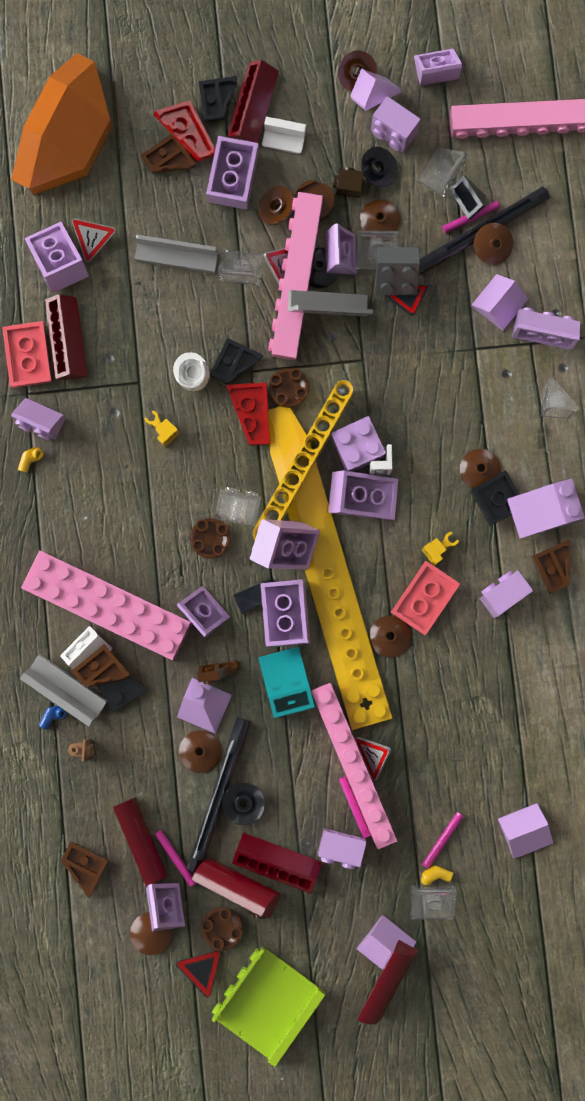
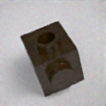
M350 167L339 169L338 176L334 175L333 188H337L336 195L360 198L363 172L356 171Z

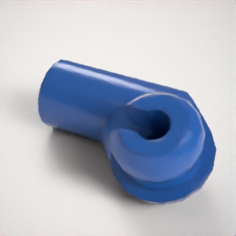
M58 705L47 708L38 726L48 730L52 720L65 718L67 711Z

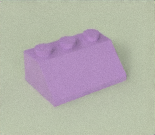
M523 308L517 312L512 338L572 350L580 338V321H576L571 316H563L561 318L551 312H543L542 314L535 312L532 308Z
M301 579L261 583L266 647L311 644L305 581Z

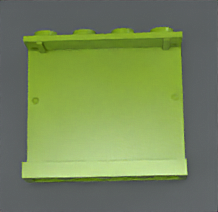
M262 946L260 950L257 948L254 950L249 958L252 962L247 968L245 966L242 967L236 976L239 980L235 986L231 984L224 993L226 996L222 1004L218 1002L211 1013L214 1014L212 1017L213 1022L216 1020L267 1057L268 1063L275 1067L324 998L325 991Z

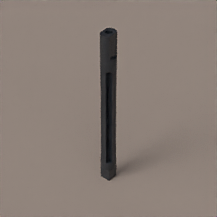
M545 187L537 189L419 259V274L425 273L472 245L476 233L482 226L489 223L505 225L550 199L548 190Z
M239 717L236 718L215 787L187 869L192 872H196L200 864L206 859L207 850L222 808L223 797L228 790L251 721Z

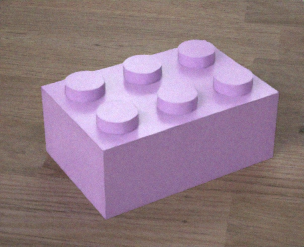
M218 136L206 192L207 202L248 209L259 155L258 143Z
M262 519L250 560L266 568L308 570L320 530L303 522Z

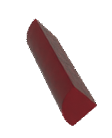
M262 59L249 62L228 138L259 143L279 70Z
M58 294L45 299L55 379L70 380L86 377L87 369L77 297Z
M136 798L114 806V812L145 886L147 887L167 877V872Z
M243 832L232 864L311 894L322 862Z
M212 858L203 861L192 878L193 881L266 918H271L281 895Z
M398 940L360 1011L358 1021L366 1024H377L380 1022L418 951L417 949Z

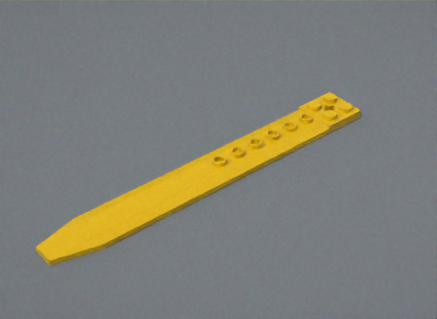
M282 406L269 410L270 454L279 484L307 436L291 408ZM309 442L308 447L312 449L311 443ZM304 458L300 459L298 465L306 467L309 465V461ZM315 462L290 506L288 515L290 521L303 522L320 530L309 568L305 570L350 726L352 730L392 719V715L331 513H328V500L317 463ZM291 476L287 482L290 485H296L299 479ZM283 494V498L286 503L289 500V497ZM363 698L372 701L369 710H366L365 707L361 708L360 704L363 703Z

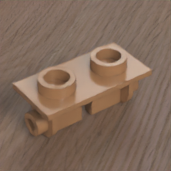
M85 739L83 743L71 744L68 752L71 756L82 757V761H89L90 757H93L94 744H91V739Z

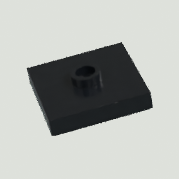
M507 471L470 490L489 526L512 515L507 499L520 495Z

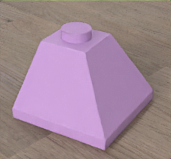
M192 678L177 717L216 734L232 695Z

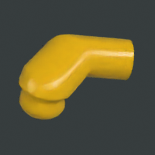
M34 447L25 451L22 454L18 470L28 473L30 464L43 457V450L39 447Z
M433 866L422 873L421 882L427 886L439 878L450 882L453 872L439 866Z

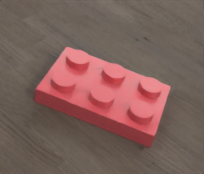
M39 321L2 327L10 387L17 388L52 383L44 322Z
M425 561L390 613L426 636L460 583Z

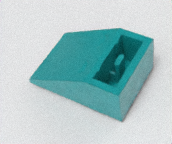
M299 647L258 657L274 718L315 708Z

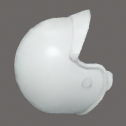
M190 352L180 355L173 367V373L177 382L189 391L203 389L210 378L207 362L197 353Z

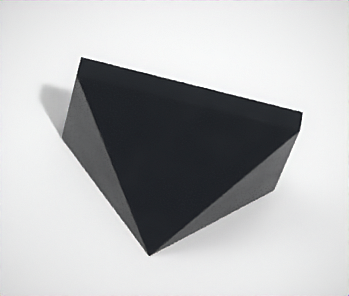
M465 175L449 188L469 220L485 207L486 195Z
M269 579V580L264 581V582H262V583H270V582H273V581H272V579ZM261 583L234 594L241 614L262 606Z

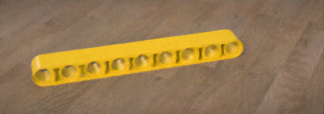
M341 380L333 388L253 530L254 540H256L261 520L267 519L269 513H277L279 515L277 520L283 521L352 398L353 386L349 381ZM346 388L349 394L342 396L338 393V390ZM332 405L339 408V411L335 414L328 411V408ZM326 423L329 429L327 431H320L318 425ZM310 441H317L319 447L317 449H310L308 443ZM303 458L307 459L309 465L300 467L298 461ZM295 476L299 479V482L296 485H290L287 480L289 477ZM285 494L289 497V500L286 503H279L277 500L278 496Z

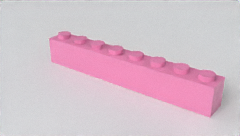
M585 99L451 106V137H457L458 139H464L468 136L484 138L489 135L504 137L509 134L524 136L529 133L544 135L549 132L564 134L576 130L584 133Z
M298 192V197L293 198L292 210H295L294 218H290L288 230H291L292 233L291 238L286 240L285 250L288 251V257L283 259L282 270L285 271L284 279L280 278L278 290L282 291L281 299L277 298L275 311H278V317L273 319L272 331H275L274 339H270L268 351H272V357L294 361L297 359L304 313L288 312V291H308L323 203V196Z
M331 683L312 690V696L377 850L397 842Z

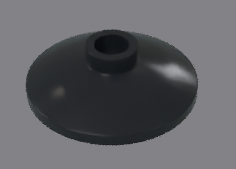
M372 147L364 153L361 159V171L364 178L371 185L382 188L389 186L396 179L398 172L397 162L387 149Z
M315 248L309 285L315 288H324L334 283L339 274L326 273L325 248ZM322 263L323 267L321 269H318L316 267V264Z
M237 783L226 791L222 803L223 811L226 817L237 825L252 824L263 814L265 808L264 796L253 784ZM242 799L247 800V805L244 807L239 805Z

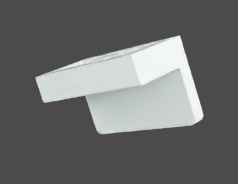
M266 117L262 147L301 154L306 134V124Z
M387 445L385 461H371L369 475L390 476L392 471V445Z
M89 626L64 651L61 657L68 666L74 669L104 644L110 651L112 647Z

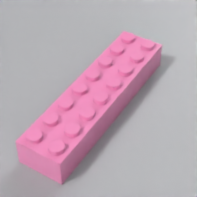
M40 550L21 587L36 596L175 661L192 626L191 622Z

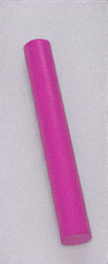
M498 201L486 205L470 220L465 215L442 226L443 232L446 234L499 209Z
M347 777L340 778L339 782L363 838L371 836Z
M456 812L421 865L427 869L430 868L463 819V815Z
M160 830L154 834L189 886L191 887L197 882L192 880V873L187 869V866L163 831Z

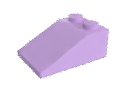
M62 222L24 238L51 293H55L89 277L85 265Z
M350 471L332 472L328 513L395 520L398 479Z
M572 478L507 499L520 539L573 524L585 518Z

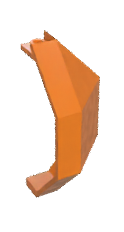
M76 53L48 78L23 127L11 180L29 188L32 195L87 176L112 128L95 61Z

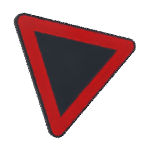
M418 286L417 295L385 296L410 316H414L427 291V286Z
M214 951L176 962V967L206 998L211 996L221 952Z

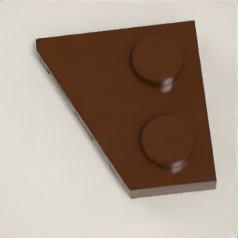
M172 134L140 155L152 174L196 167L188 152Z
M569 540L532 556L549 594L570 585Z
M105 644L72 670L73 674L85 688L130 677V674Z
M239 660L199 666L197 673L198 682H204V684L216 683V680L239 670Z
M71 841L61 859V863L71 873L75 882L83 889L84 894L90 898L109 860Z

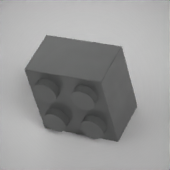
M377 247L376 295H417L420 265L419 247Z

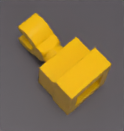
M152 411L155 420L149 421L147 418L144 419L149 426L155 427L159 434L157 439L166 447L180 433L167 418L161 422L157 412Z
M448 532L442 542L436 538L422 548V552L433 566L443 559L441 555L448 547H454L459 542V540H456L454 543L449 542L448 537L452 532Z

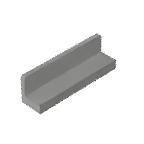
M136 235L135 261L212 274L216 272L219 255L217 247Z
M288 291V312L368 316L373 314V310L367 309L368 295Z
M41 654L36 657L31 667L20 678L88 727L96 721L107 703L105 698L90 688H85L80 681Z

